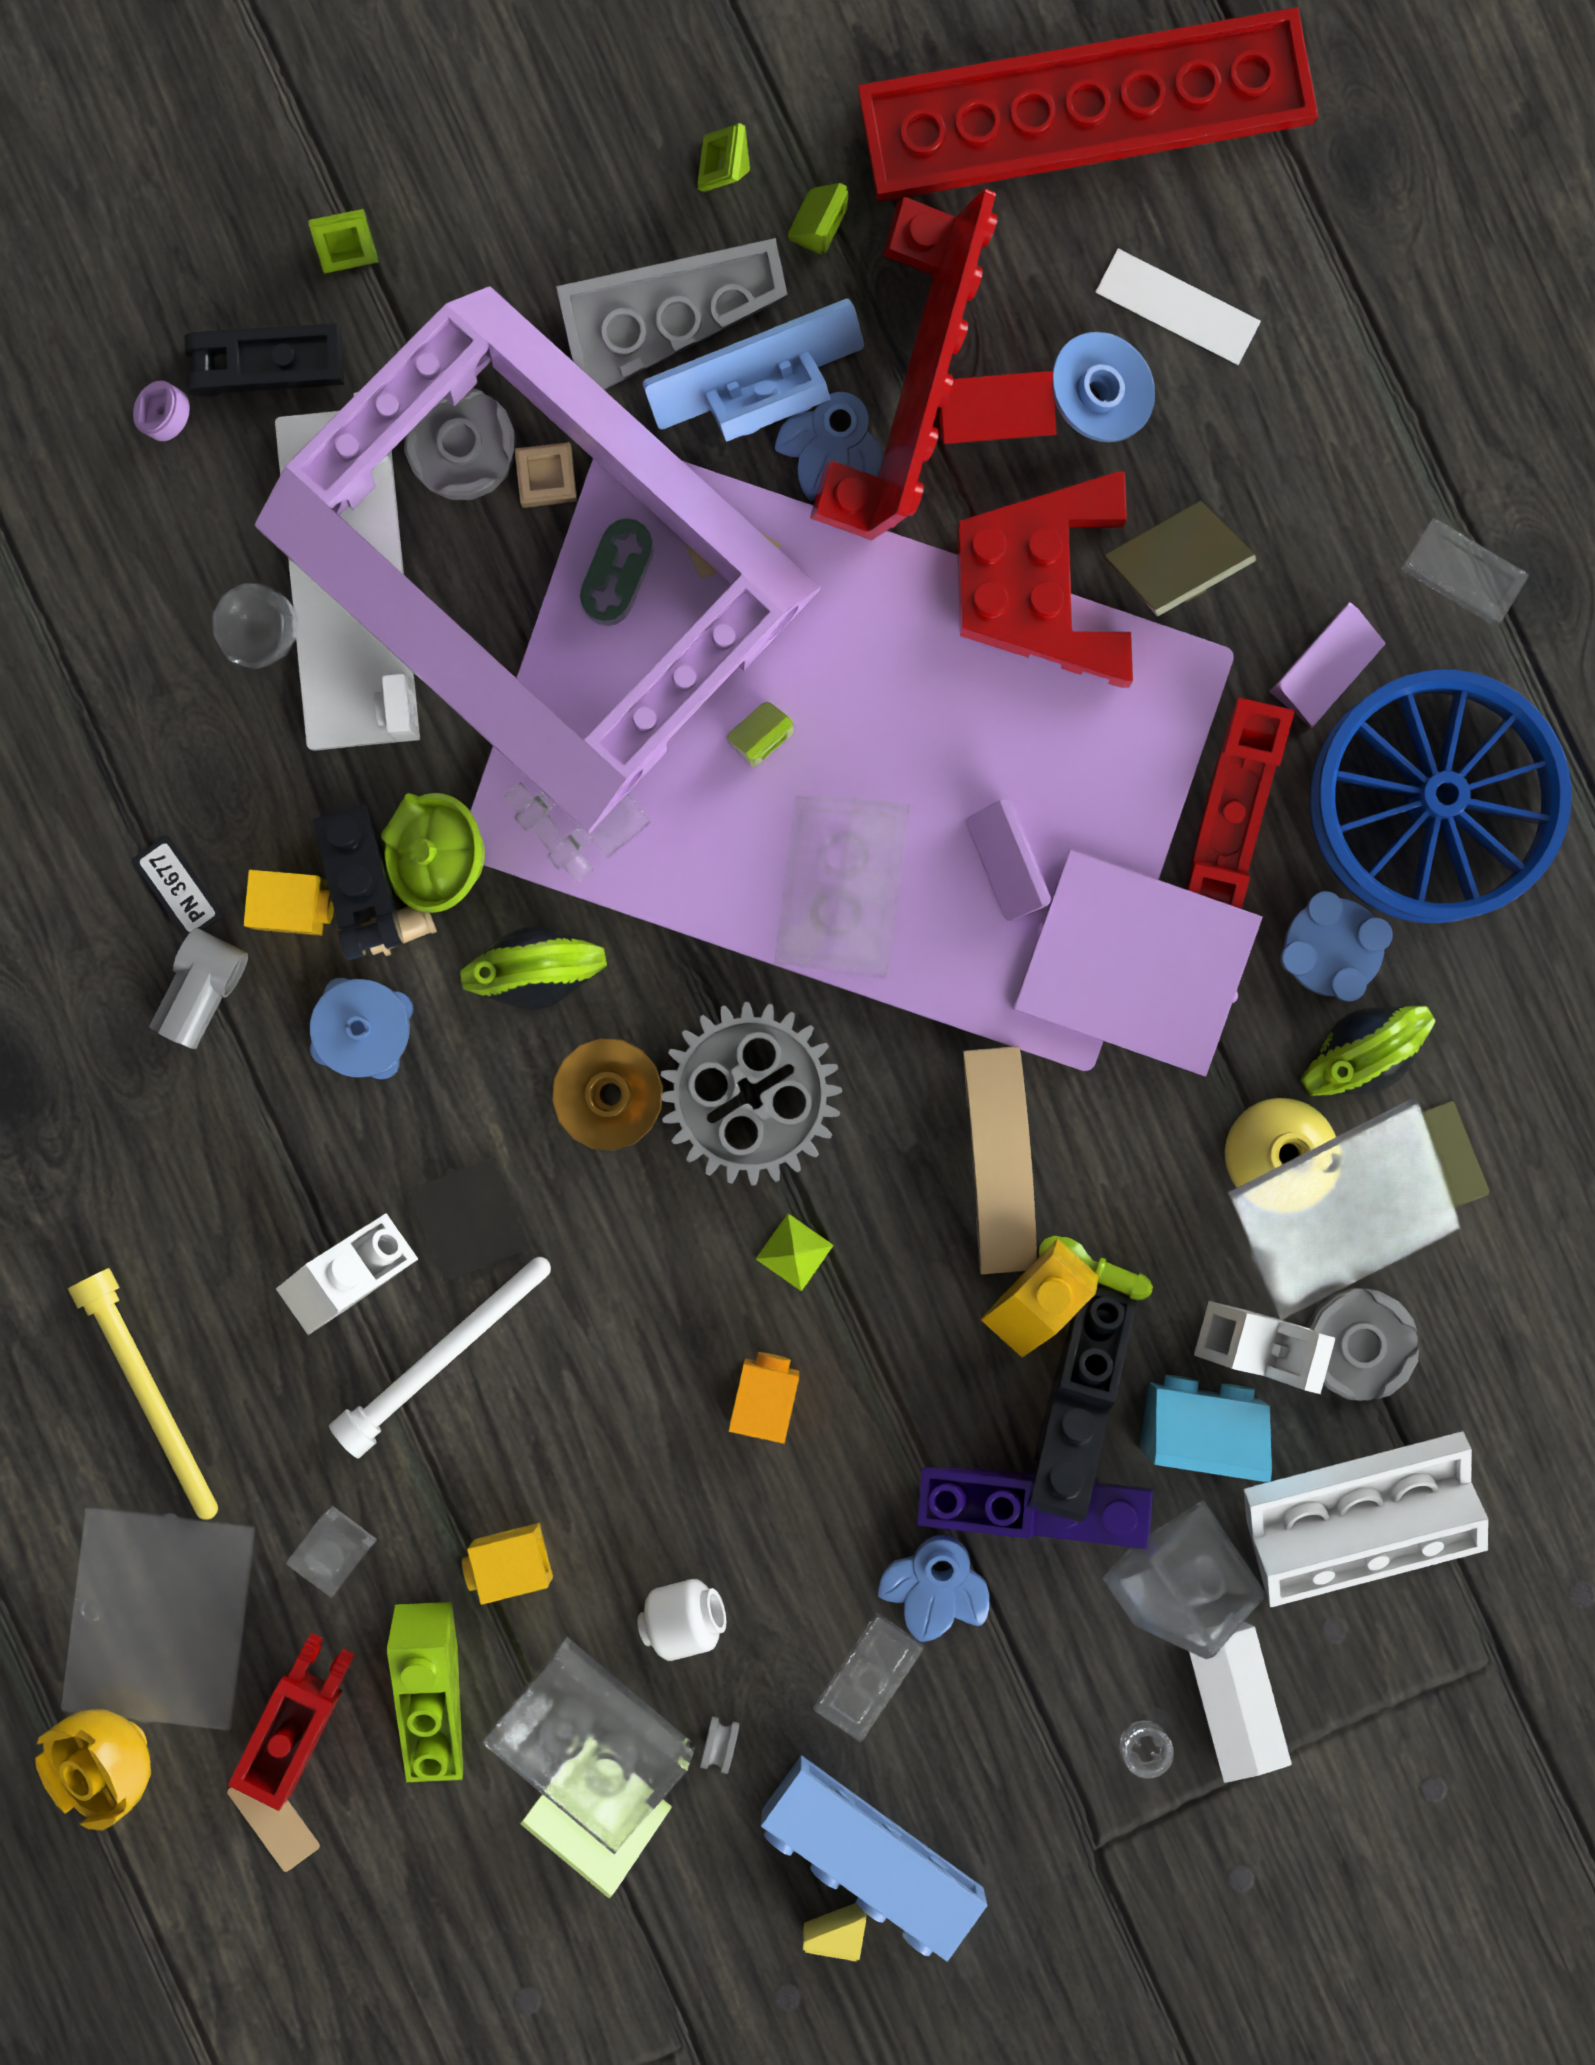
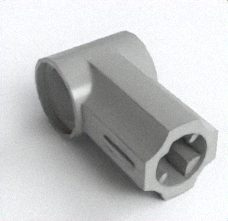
M194 928L185 938L175 957L173 972L176 974L149 1028L174 1042L191 1049H196L222 997H227L239 982L248 961V953L199 928Z

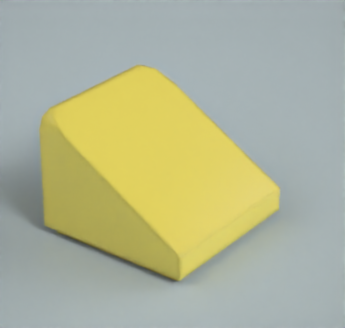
M857 1903L805 1922L803 1927V1950H805V1953L850 1961L860 1960L866 1925V1913Z

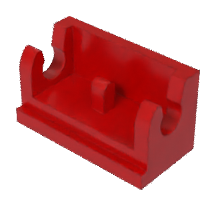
M1053 371L953 379L952 388L946 403L942 408H938L940 438L943 440V444L1057 435Z

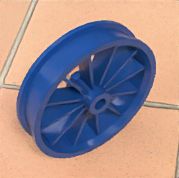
M1438 669L1406 675L1389 682L1353 706L1337 722L1325 739L1315 761L1309 789V811L1314 837L1319 850L1330 870L1350 893L1373 909L1391 917L1410 922L1439 924L1455 922L1499 909L1517 899L1541 878L1557 855L1565 837L1570 818L1572 788L1566 756L1560 741L1550 724L1530 701L1509 686L1488 676L1461 670ZM1414 695H1453L1438 770L1413 697ZM1466 699H1469L1495 712L1503 720L1456 772H1453L1451 769ZM1399 700L1422 772L1365 722L1378 709ZM1511 726L1523 740L1534 764L1468 785L1464 776L1507 728ZM1355 733L1358 734L1411 783L1404 785L1338 771L1343 754ZM1537 770L1541 790L1540 813L1470 799V791ZM1336 782L1404 796V806L1340 826L1335 803ZM1464 809L1538 824L1531 847L1522 862L1469 816ZM1406 812L1412 821L1366 871L1352 854L1342 832ZM1455 822L1512 872L1502 883L1482 896H1479ZM1421 826L1426 828L1412 897L1408 898L1392 891L1373 877L1417 828ZM1439 828L1442 830L1465 899L1464 902H1424Z

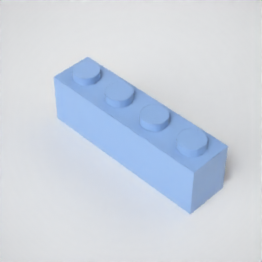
M802 1755L762 1809L761 1827L766 1830L764 1833L765 1838L775 1848L787 1855H791L794 1851L812 1863L810 1869L818 1879L834 1889H837L840 1884L858 1897L856 1903L867 1915L881 1923L888 1918L904 1930L902 1936L908 1944L925 1956H930L934 1952L948 1962L988 1906L984 1888Z

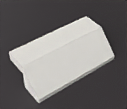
M1464 1432L1454 1433L1243 1489L1246 1521L1270 1608L1488 1551V1517L1471 1483L1472 1449Z

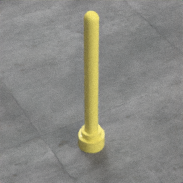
M110 1268L69 1287L68 1291L77 1308L84 1307L88 1316L94 1314L196 1515L203 1520L213 1518L218 1511V1505L115 1305L119 1301L115 1290L120 1287Z

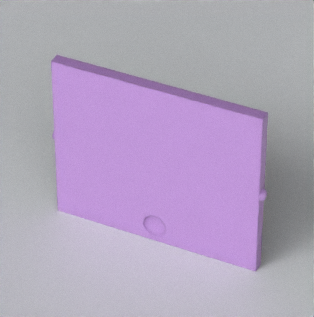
M1070 849L1045 921L1038 926L1037 933L1039 938L1013 1009L1206 1077L1231 1005L1238 998L1237 988L1263 917Z

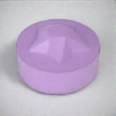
M155 381L149 384L140 392L135 401L133 409L135 426L139 431L157 441H168L181 432L188 420L190 411L188 397L183 391L166 381Z

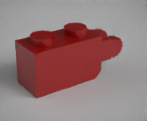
M314 1633L309 1635L294 1666L281 1678L228 1784L229 1787L277 1811L281 1810L294 1792L343 1692L339 1687L355 1655L346 1649H343L340 1654L336 1655L330 1666V1674L326 1682L307 1673L322 1648L323 1638Z

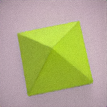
M737 123L704 135L697 184L698 190L706 192L737 182L750 171L744 125Z
M364 209L309 220V227L324 274L378 263V256Z
M787 1213L756 1257V1260L802 1291L834 1245Z

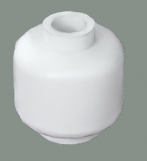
M690 1579L653 1589L645 1600L644 1612H641L638 1616V1630L643 1643L646 1646H652L656 1653L667 1661L711 1651L719 1640V1634L724 1633L726 1629V1613L720 1595L714 1588L708 1589L698 1579Z

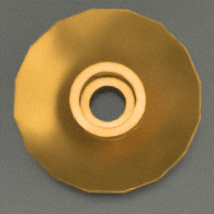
M600 1038L578 1046L563 1060L554 1078L552 1102L559 1123L572 1139L591 1149L615 1151L637 1143L652 1129L661 1111L663 1086L657 1067L643 1050L624 1040ZM610 1084L617 1085L621 1091V1098L615 1105L607 1103L604 1097L605 1089Z

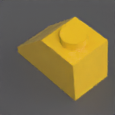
M1057 1238L981 1317V1321L1023 1358L1056 1335L1096 1294L1099 1276Z

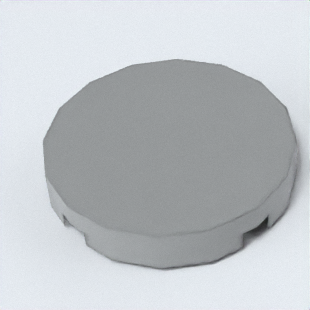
M472 388L455 406L444 397L404 437V452L414 475L431 492L450 500H473L493 492L508 477L516 458V434L506 410L492 397L485 395L482 391Z
M1351 1288L1332 1294L1315 1309L1306 1328H1310L1312 1331L1335 1338L1323 1386L1348 1400L1380 1399L1392 1395L1409 1380L1418 1362L1419 1347L1417 1346L1418 1338L1414 1319L1399 1301L1377 1290Z

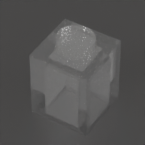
M332 1506L319 1518L286 1564L332 1598L346 1583L377 1539Z

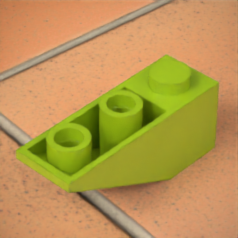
M452 1602L397 1604L393 1613L387 1655L406 1782L463 1780L458 1646Z

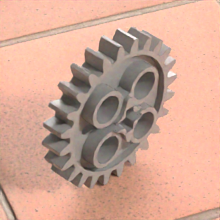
M744 1002L741 1018L734 1019L726 1006H722V1023L715 1026L711 1020L702 1015L700 1022L704 1033L700 1037L687 1030L682 1032L685 1041L690 1046L687 1052L675 1049L669 1050L670 1056L680 1065L677 1071H661L660 1076L675 1083L673 1091L662 1093V1101L674 1103L675 1111L667 1114L662 1120L663 1123L679 1122L682 1130L671 1140L673 1144L690 1140L694 1145L686 1159L689 1163L703 1154L709 1158L705 1174L710 1176L720 1164L727 1166V1182L732 1184L739 1170H747L752 1186L757 1184L760 1169L767 1168L772 1179L777 1182L780 1181L779 1164L786 1162L794 1171L799 1172L801 1167L797 1154L801 1150L813 1157L819 1155L816 1147L811 1142L814 1135L831 1138L832 1133L821 1122L823 1117H837L840 1115V1111L826 1105V1100L829 1096L842 1093V1088L835 1085H827L825 1077L834 1073L838 1069V1065H821L818 1058L826 1052L829 1046L827 1043H823L812 1048L807 1041L814 1030L812 1025L802 1029L799 1033L792 1030L795 1013L790 1012L781 1023L774 1021L772 1004H768L762 1017L758 1018L754 1017L750 1003ZM765 1039L774 1046L776 1058L770 1068L764 1071H754L745 1064L743 1051L752 1040ZM787 1064H791L794 1067L793 1074L760 1095L763 1103L760 1108L754 1110L753 1106L748 1103L735 1109L715 1123H710L707 1120V1115L741 1093L738 1083L742 1079L747 1078L749 1082L756 1084ZM709 1068L720 1070L728 1081V1089L725 1095L717 1101L703 1099L696 1089L698 1076ZM785 1086L799 1088L806 1098V1107L803 1113L793 1119H785L779 1116L773 1107L775 1093ZM737 1116H746L752 1119L758 1129L756 1142L746 1149H738L732 1146L726 1137L728 1123Z

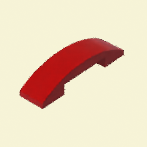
M1237 697L1207 794L1185 890L1242 909L1250 880V875L1248 874L1275 769L1276 766L1281 764L1295 710Z

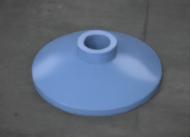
M1089 332L1073 338L1059 351L1051 370L1053 371V395L1057 409L1074 430L1096 441L1117 442L1131 437L1146 424L1155 403L1154 380L1146 361L1131 344L1113 334ZM1090 388L1098 392L1100 400L1092 394Z

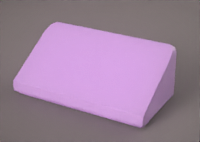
M1349 602L1269 692L1287 708L1295 710L1294 714L1312 728L1386 643L1360 610Z
M1006 797L971 815L967 819V826L1004 917L1008 921H1013L1048 906L1052 900L1011 799L1008 800Z

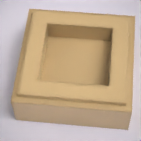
M570 442L515 448L520 502L523 508L578 502Z

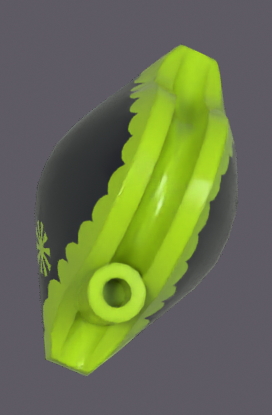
M532 926L517 929L503 936L460 971L464 990L517 1008L534 1010L549 1007L565 998L607 966L604 947L549 928Z
M1427 1006L1377 1007L1356 1010L1339 1020L1331 1029L1300 1081L1309 1096L1364 1094L1382 1091L1399 1081L1408 1071L1436 1020Z

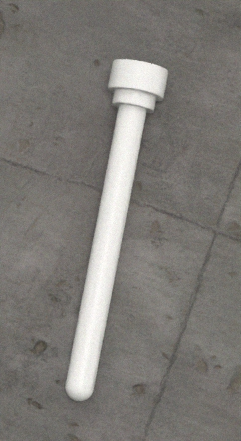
M543 1257L532 1259L367 1407L363 1409L361 1406H358L352 1412L346 1409L329 1424V1428L340 1444L358 1459L376 1444L375 1436L381 1432L379 1425L545 1279L551 1270L549 1261Z

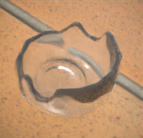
M253 582L236 585L235 588L230 589L220 598L212 614L213 638L227 660L247 668L259 669L269 667L288 655L297 638V615L291 602L280 591L269 585Z

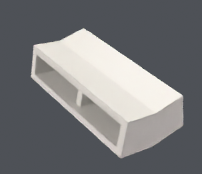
M1241 1621L1215 1630L1188 1635L1187 1646L1224 1783L1259 1776L1292 1765L1255 1626Z

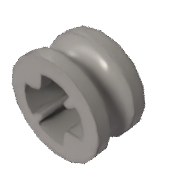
M712 1716L700 1768L707 1769L708 1766L714 1764L720 1768L721 1773L728 1774L740 1723L733 1721L731 1725L723 1726L719 1722V1718Z

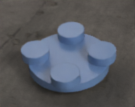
M1323 891L1312 896L1307 906L1290 923L1285 936L1284 949L1281 953V964L1288 973L1292 974L1308 990L1324 996H1335L1337 999L1345 1002L1355 1001L1365 993L1367 984L1379 971L1384 957V949L1390 945L1393 938L1392 928L1385 920L1374 918L1360 904L1339 898L1332 892Z
M336 978L330 981L311 1016V1056L317 1063L326 1065L342 1075L350 1077L372 1076L376 1079L392 1077L398 1071L399 1058L403 1054L409 1039V1019L413 1014L411 999L404 993L393 992L388 987L371 980Z

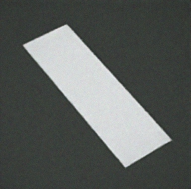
M1117 249L1095 292L1239 365L1261 322L1120 249Z

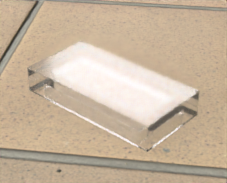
M1434 517L1426 525L1401 567V570L1494 626L1502 622L1529 577V574Z

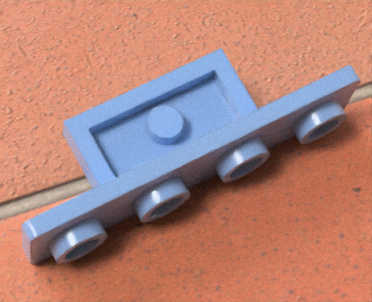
M850 299L841 300L645 379L643 381V388L658 428L666 429L711 410L727 442L742 435L752 434L764 426L789 416L802 414L816 405L831 400L826 382L818 367L863 349L864 341L855 307Z

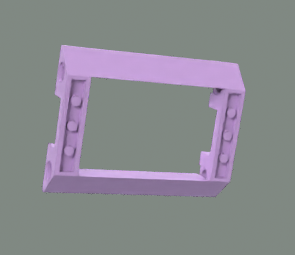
M490 286L446 303L285 466L254 524L266 538L588 834L667 752L666 742L738 666L744 671L811 601L821 588ZM491 361L493 367L731 584L722 596L584 740L339 516L348 506L353 510L376 487L371 471L444 397L455 406L478 383L476 376Z

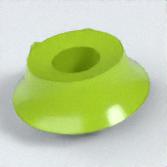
M411 793L406 794L381 834V838L385 842L384 861L389 882L397 896L405 904L418 911L433 913L453 907L467 895L483 870L485 846L477 822L469 809L452 796L441 793H430L422 796Z

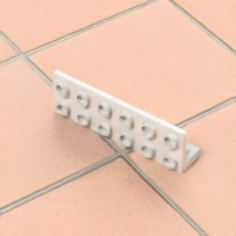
M339 411L278 417L275 420L280 475L285 466ZM391 450L371 471L376 487L353 510L348 506L339 516L404 575ZM288 558L307 747L316 751L420 740L414 673Z

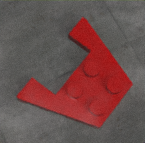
M1125 472L1108 474L959 521L957 527L960 636L1027 658L1031 654L1061 664V669L1080 675L1084 671L1108 679V684L1120 688H1129L1133 682L1131 632H1078L1072 630L1069 528L1124 527L1127 520Z

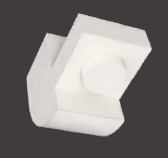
M1208 1301L1194 1355L1231 1369L1262 1375L1306 1391L1320 1394L1335 1338L1287 1321Z

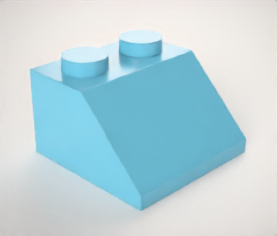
M1165 1375L1164 1384L1148 1383L1139 1449L1154 1465L1270 1483L1272 1474L1270 1406L1262 1400L1254 1398L1255 1389L1233 1384H1221L1220 1393L1198 1390L1199 1380L1174 1375Z

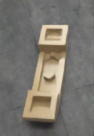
M1020 1047L963 1051L966 1099L970 1118L980 1273L993 1274L1026 1271L1037 1260L1031 1147Z

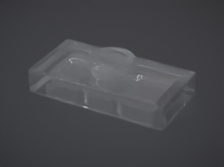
M876 1613L814 1705V1711L859 1742H862L924 1650V1644L879 1613Z

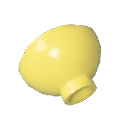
M1273 1098L1254 1104L1237 1118L1226 1140L1225 1162L1233 1184L1253 1203L1273 1210H1292L1313 1202L1329 1187L1338 1167L1339 1148L1331 1125L1314 1107L1295 1099ZM1285 1144L1294 1145L1299 1153L1298 1160L1291 1166L1283 1165L1279 1159V1151Z

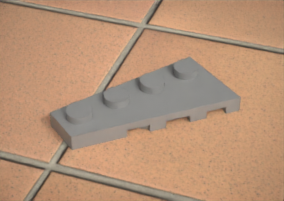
M776 238L556 286L573 362L603 390L787 298Z

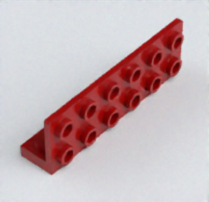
M984 188L955 217L907 197H903L897 203L883 256L933 275L878 477L830 460L824 465L810 516L811 519L873 540L888 529L894 528L897 523L904 520L908 515L912 516L916 512L924 490V484L918 481L922 463L930 459L938 440L939 431L933 427L937 408L944 406L953 384V375L947 373L952 354H957L960 350L968 329V321L962 319L967 300L971 301L975 296L983 274L982 267L977 266L981 247L985 248L988 245L996 227L997 214L991 212L996 192Z

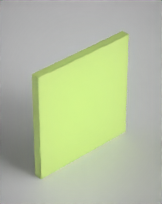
M585 1734L520 1824L605 1896L610 1898L672 1806Z

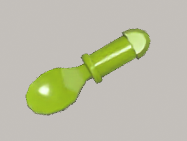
M1052 1236L1044 1239L1039 1246V1256H1041L1058 1238L1099 1276L1098 1283L1128 1294L1131 1299L1135 1300L1146 1299L1152 1293L1153 1286L1145 1275L1141 1273L1137 1275L1106 1262L1105 1258H1100L1099 1262L1093 1261L1083 1246L1069 1237Z

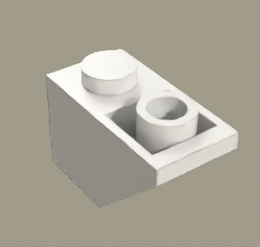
M384 1214L305 1264L278 1286L276 1290L309 1335L410 1266L418 1258L389 1216Z

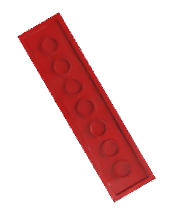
M1298 7L858 85V100L877 202L1314 125L1318 118Z

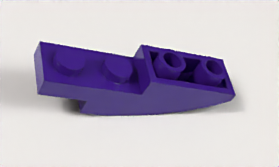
M922 1468L917 1526L1030 1539L1032 1536L1142 1549H1147L1149 1546L1153 1488L1100 1483L1099 1479H1095L1088 1514L1081 1523L1026 1507L1034 1473L966 1468Z

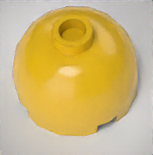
M81 1710L65 1718L38 1738L37 1744L43 1743L44 1752L35 1758L36 1769L42 1784L56 1806L65 1814L74 1807L80 1814L87 1817L79 1823L87 1829L103 1831L130 1812L141 1800L151 1776L150 1756L145 1734L134 1722L128 1721L126 1718L109 1710Z

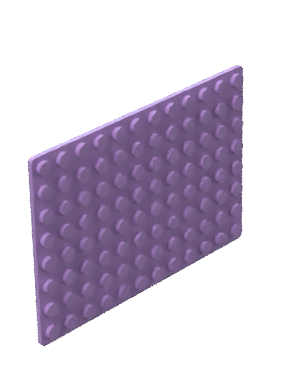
M593 459L517 679L584 740L722 596L731 584L719 573L706 578H700L685 542ZM682 461L758 531L782 545L778 549L820 586V591L744 671L738 666L666 742L667 752L589 834L493 746L470 811L477 822L484 841V866L1011 1047L1019 1046L1022 1051L1081 1071L1092 1069L1096 1064L1103 1044L1102 1040L1013 1009L1039 938L1037 933L1038 926L1044 923L1050 904L1045 908L1013 921H1008L1004 917L967 826V819L1006 797L1008 800L1011 799L1051 899L1053 898L1070 849L1158 880L1234 659L1233 652L1226 646L1071 594L1073 631L1131 632L1133 682L1129 688H1120L1108 684V679L1084 671L1080 675L1061 669V664L1031 654L1027 658L962 637L959 630L958 555L889 531H885L873 540L863 538L811 519L813 505ZM770 702L793 721V735L757 767H751L729 743L727 735L762 703Z

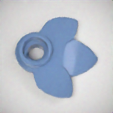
M835 392L829 394L831 400L817 405L815 411H806L802 414L792 415L782 425L778 433L775 450L786 456L799 457L798 480L802 491L810 501H815L824 465L830 460L876 477L879 475L883 460V449L876 438L867 431L869 414L866 406L857 396L851 393ZM838 409L846 410L851 416V425L844 432L834 430L830 423L832 413Z
M937 1535L927 1539L918 1547L914 1556L893 1561L885 1569L880 1579L878 1597L889 1602L904 1603L906 1626L910 1633L920 1642L940 1637L951 1627L954 1618L972 1625L981 1626L988 1616L989 1591L987 1583L980 1575L970 1569V1558L966 1548L950 1536ZM938 1561H947L952 1565L950 1569L945 1571H937L932 1568L933 1564Z

